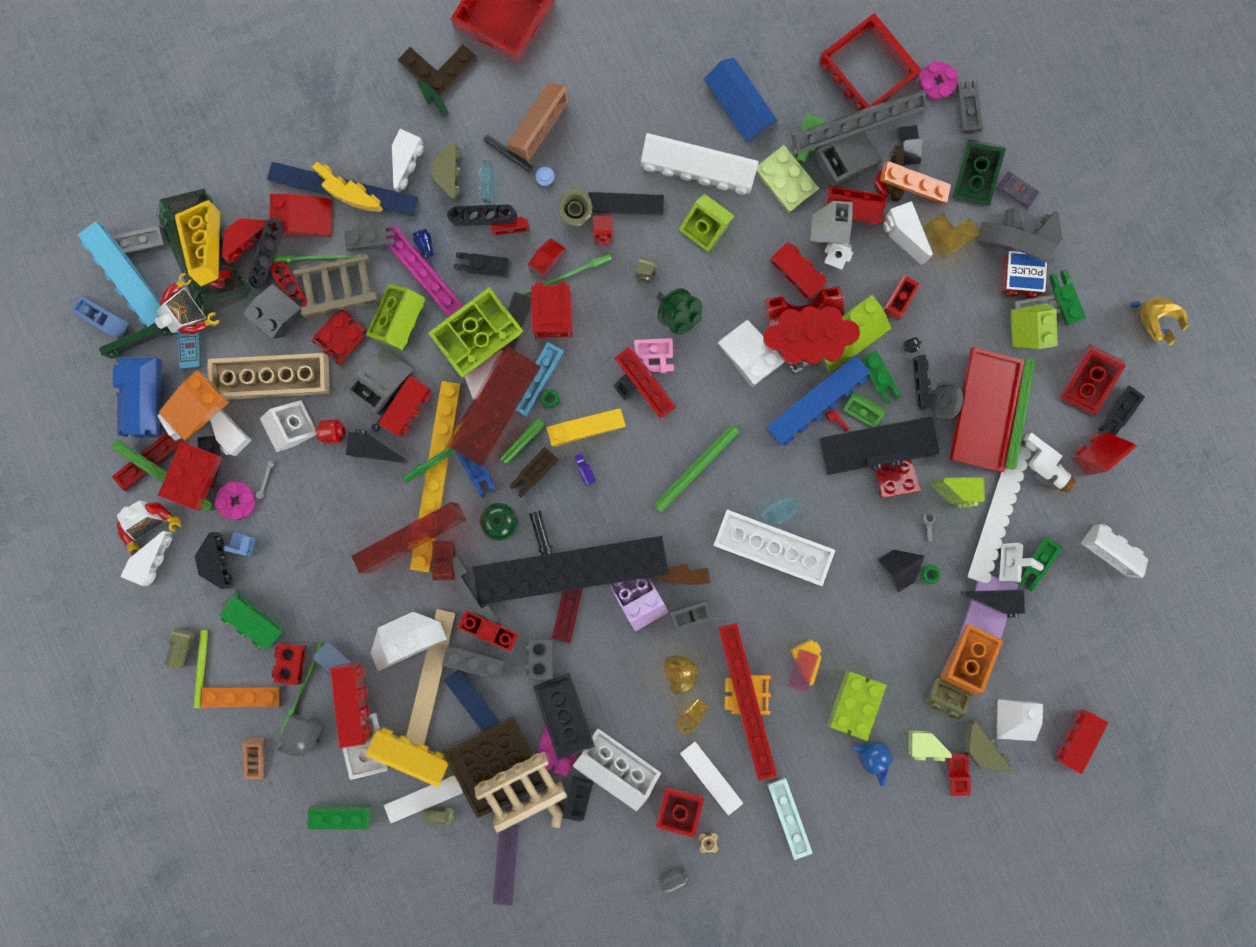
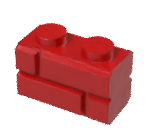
M904 275L899 280L883 308L885 314L899 321L921 284Z

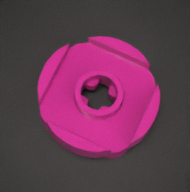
M933 61L926 66L919 77V87L921 86V89L925 90L928 99L934 101L949 97L956 89L958 82L956 69L947 63ZM939 77L943 83L936 85V81L933 79Z
M228 482L218 491L215 506L225 518L240 520L248 517L253 512L256 500L252 488L247 484ZM239 496L238 500L240 501V504H235L233 506L232 498Z

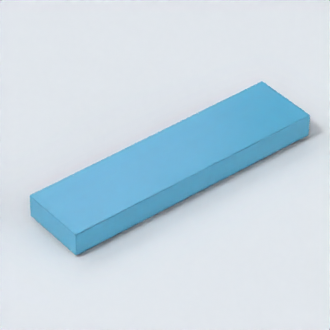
M547 341L511 403V409L527 417L564 350Z

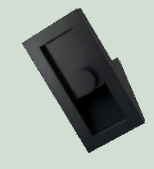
M917 125L898 127L899 145L903 146L904 166L920 164L923 140L919 139Z

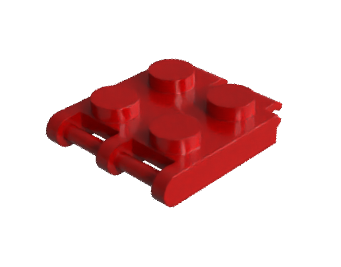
M344 310L339 314L335 312L311 339V342L317 343L324 349L326 355L332 356L339 366L365 339L362 335L366 332V329L357 321L350 325L354 319ZM319 339H321L328 346L326 347L324 344H322L319 341ZM332 350H333L335 353H337V354L340 356V358L337 357V356L332 352Z

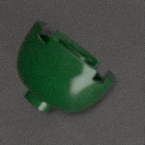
M493 503L486 507L481 514V530L485 536L492 540H506L513 536L517 530V514L507 504Z

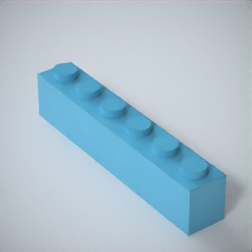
M95 221L78 234L81 239L80 244L84 249L92 253L93 261L98 266H102L105 270L103 274L109 281L115 283V289L119 295L124 296L128 300V307L133 312H137L140 316L138 319L144 327L156 324L155 319L159 317L157 310L161 307L159 304L160 298L128 256L122 251V248L113 239L106 227Z

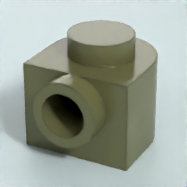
M640 257L636 278H639L642 282H650L651 275L655 276L658 264H654L655 260Z

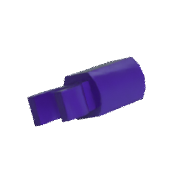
M582 453L574 455L579 465L578 471L585 486L596 482L589 464H586Z

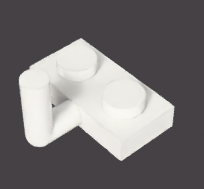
M1021 543L1002 544L999 581L1002 583L1021 582L1022 566H1031L1038 571L1043 570L1044 566L1033 558H1022L1023 545Z

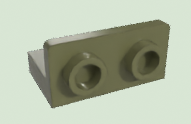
M936 678L929 697L925 699L924 704L934 711L946 714L950 719L960 720L967 714L972 694L942 679Z

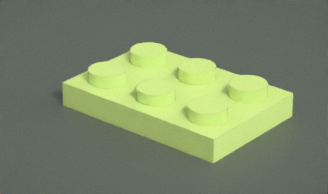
M785 145L757 166L756 173L788 213L819 190L816 183Z

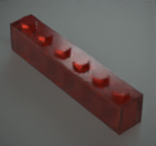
M450 502L351 557L359 573L369 574L467 520L459 503Z

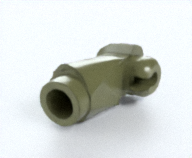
M446 807L445 812L425 809L422 821H426L428 824H446L447 827L455 819V809Z

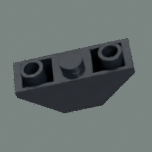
M210 532L194 556L198 575L221 589H230L232 576L226 566L228 565V558L223 553V538L219 535V532Z

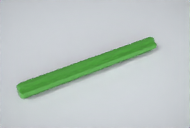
M1026 358L1024 362L1005 468L1010 470L1016 469L1035 367V360L1031 358Z
M730 425L654 503V507L662 512L739 433L738 429Z
M116 440L111 447L113 450L163 483L167 474L166 471L120 440ZM205 498L201 509L209 511L213 503Z

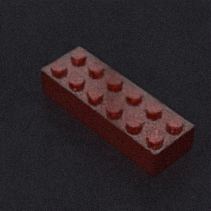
M509 346L504 347L447 442L446 447L478 466H483L541 366Z

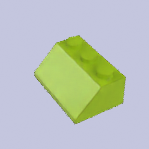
M388 284L366 336L403 350L426 298L408 288Z
M984 477L942 478L930 482V486L949 504H956V508L978 506V502L985 501Z

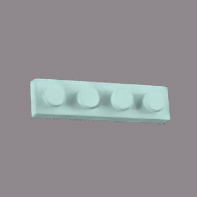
M786 778L768 783L771 797L794 860L813 854Z

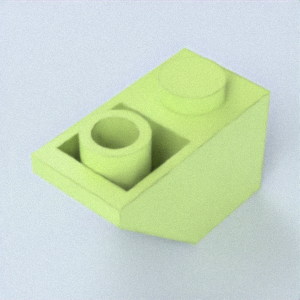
M908 731V754L914 757L915 760H926V757H933V760L945 761V758H952V754L931 732Z

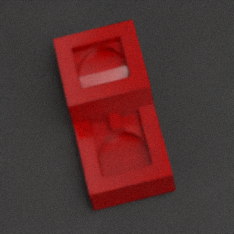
M951 753L952 758H947L950 795L971 796L969 755L967 753Z

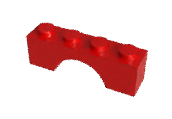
M839 286L821 289L816 299L803 306L792 305L783 296L764 299L765 316L769 327L778 325L779 317L785 310L793 309L801 312L805 307L809 306L815 307L819 311L828 306L835 307L844 316V295Z

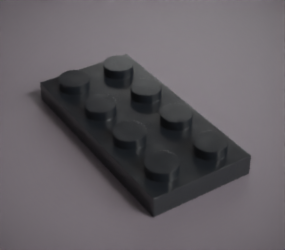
M570 673L533 686L558 761L596 747Z

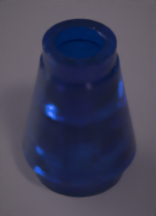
M427 229L413 233V241L423 258L426 259L434 256L431 234L428 233Z

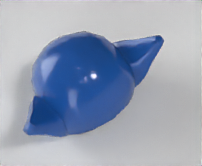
M883 742L855 745L853 749L860 753V762L863 768L868 773L876 775L880 786L884 787L888 775V767L893 760L891 750Z

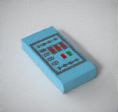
M177 332L180 369L201 368L199 333L190 335Z

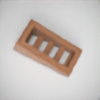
M246 737L242 743L243 780H263L265 738ZM249 753H258V755H249ZM249 761H258V764H249ZM249 769H259V772H249Z

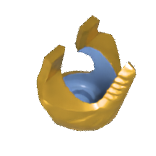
M1162 296L1147 300L1142 304L1140 311L1142 324L1153 340L1159 341L1163 339L1168 345H1173L1177 340L1171 329H1161L1159 318L1171 316L1177 320L1181 330L1185 331L1190 326L1185 310L1174 304L1172 300Z

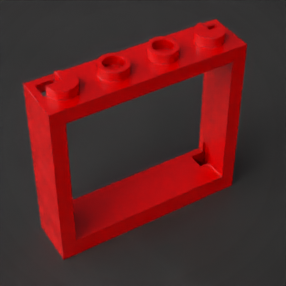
M875 13L821 53L819 59L822 69L829 72L832 81L842 88L844 96L848 100L851 99L857 111L888 101L914 81L922 71ZM868 29L907 75L905 79L870 106L831 60L834 55Z

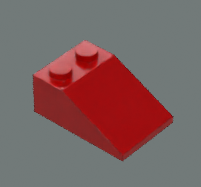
M270 194L269 219L277 217L284 222L285 230L282 237L332 236L331 198L297 194ZM277 223L271 224L274 227L272 234L275 230L279 229L276 227Z
M1088 344L1060 398L1096 415L1125 369L1124 360Z
M1108 432L1103 434L1097 433L1089 439L1091 442L1087 446L1082 445L1075 451L1076 455L1072 459L1086 476L1108 472L1133 451L1137 445Z

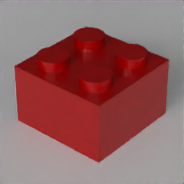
M665 785L656 820V828L695 838L704 802L703 795Z

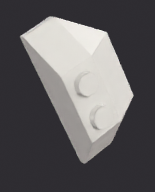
M411 612L378 627L371 655L377 670L380 671L448 639L440 621Z

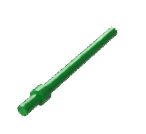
M500 415L430 460L416 465L414 470L402 477L403 480L408 483L417 476L421 477L434 465L501 424L503 419Z

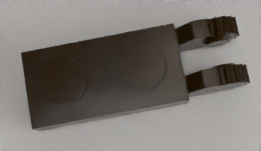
M895 145L892 152H889V162L904 167L903 146ZM893 186L890 190V197L893 201L897 202L901 200L905 192L903 189Z
M544 447L518 474L519 476L509 487L511 489L516 488L524 479L528 484L519 491L518 496L522 498L559 460Z

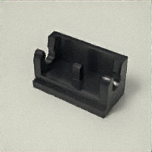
M575 776L572 777L562 818L579 822L584 820L593 781Z

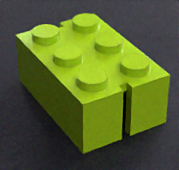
M846 670L827 725L833 729L844 733L848 732L850 735L868 741L887 685Z

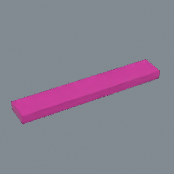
M395 225L394 229L387 230V232L392 231L395 234L394 237L388 238L395 239V244L387 246L445 314L450 317L461 309L464 305Z

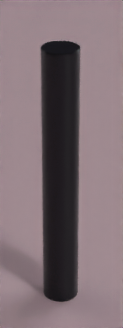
M489 135L485 136L483 141L528 173L532 171V165Z

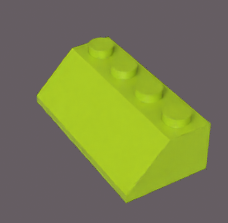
M873 295L842 316L843 320H852L859 326L860 336L853 345L845 346L844 354L839 360L834 362L826 361L825 359L821 360L830 373L892 329L884 309Z

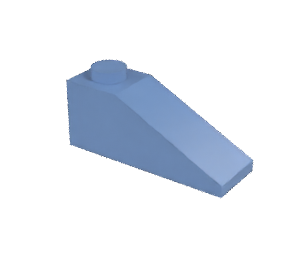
M80 295L71 312L117 339L122 337L130 324Z

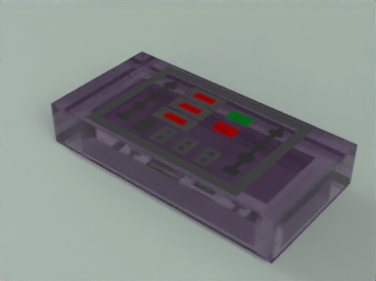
M1010 171L1005 174L996 187L1026 209L1030 207L1039 194V191Z

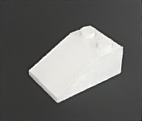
M912 201L890 209L883 218L882 226L884 231L888 232L890 238L919 264H925L933 253Z
M748 320L717 342L751 387H754L784 363V360L777 351H772L764 345L762 334Z

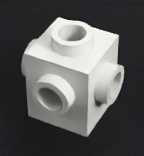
M828 242L824 251L827 253L824 263L842 270L845 262H850L853 255V251H851L852 245Z

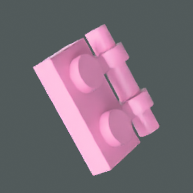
M672 338L634 340L635 352L643 360V363L650 372L666 374V372L674 371V364H666V359L673 358ZM649 359H660V364L649 365Z

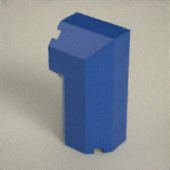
M156 357L117 358L116 362L119 364L113 367V386L119 389V392H116L117 435L128 437V434H131V436L138 438L161 436V421L158 418V412L161 410L162 360Z

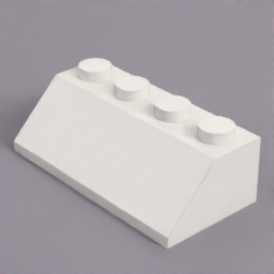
M597 729L592 736L596 747L581 752L573 767L637 811L647 800L661 772L603 731Z

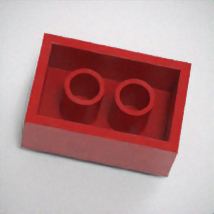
M180 441L158 496L200 511L223 457Z

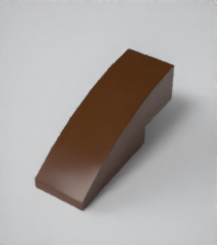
M687 564L668 567L669 574L655 576L661 580L685 585L711 583L708 568L689 571Z

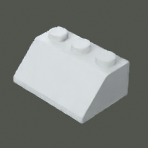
M1105 524L1092 526L1082 540V545L1126 577L1143 578L1145 575L1148 558L1143 555L1144 552L1137 547H1131L1127 544V539L1113 534L1112 529Z

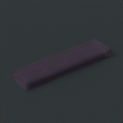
M512 825L498 834L493 904L510 906L513 904L519 825Z

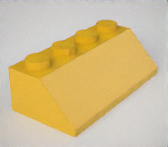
M385 727L382 730L377 729L365 754L369 758L438 788L448 766V762L442 752L436 751L434 753L429 751V747L422 743L418 745L413 744L411 739L401 735L397 737L393 735L392 730Z

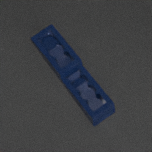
M455 670L444 679L446 685L481 731L501 722L485 702L480 692L461 670Z

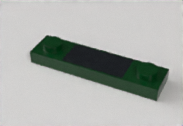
M154 324L104 345L99 350L101 355L110 359L117 358L124 351L162 335L168 336L173 333L167 326L161 329Z

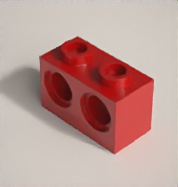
M279 643L274 653V657L277 659L276 666H273L272 669L273 683L295 686L301 684L307 645ZM287 649L293 651L292 659L287 658ZM285 668L289 669L291 673L289 678H285L283 675Z

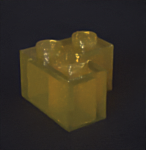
M944 213L928 222L923 228L943 259L981 234L970 218L954 228Z

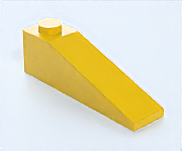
M621 408L546 428L551 445L554 448L626 427Z

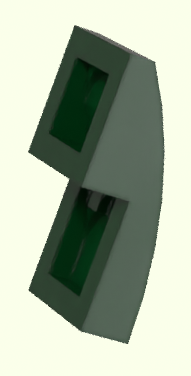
M416 81L426 103L435 102L442 118L449 115L439 95L423 81Z

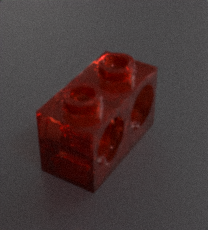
M432 541V580H455L453 567L455 541Z

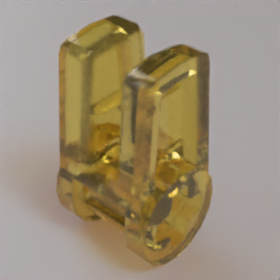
M696 699L678 719L677 727L679 731L686 735L694 732L707 712L708 706L701 700ZM689 720V724L691 727L689 729H682V722H688Z

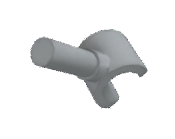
M926 514L922 518L923 524L926 525L928 541H932V524L936 519L934 514H931V522L926 520Z

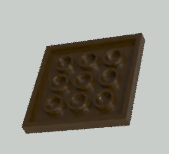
M514 715L442 750L476 818L486 815L493 810L485 797L480 800L476 798L475 787L480 782L487 781L498 773L505 772L513 768L515 764L522 763L534 755ZM538 770L527 775L535 790L546 785ZM520 779L510 784L518 799L529 794ZM503 788L492 793L500 807L510 803Z

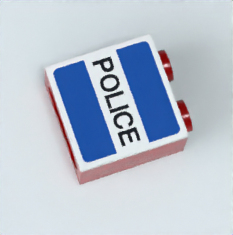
M1007 252L1003 256L1001 293H1007V296L1017 297L1020 294L1026 295L1027 298H1038L1039 295L1045 292L1047 262L1031 258L1029 254L1022 252Z

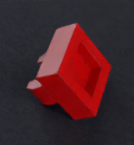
M219 270L218 279L210 282L211 288H224L225 282L223 278H231L230 270Z

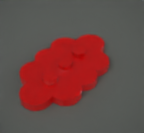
M809 306L805 307L801 312L789 309L781 313L778 325L770 326L765 330L763 342L768 349L780 351L782 359L788 364H798L804 360L806 363L814 365L822 359L830 362L839 360L844 354L845 346H850L857 342L860 336V329L852 320H843L841 312L835 307L828 306L819 311L817 308Z

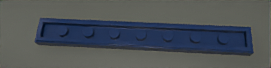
M276 162L271 163L267 177L269 182L334 197L322 187L321 184L325 180L316 172ZM360 183L366 188V194L369 196L373 194L381 201L379 205L382 209L414 216L419 199L417 196Z

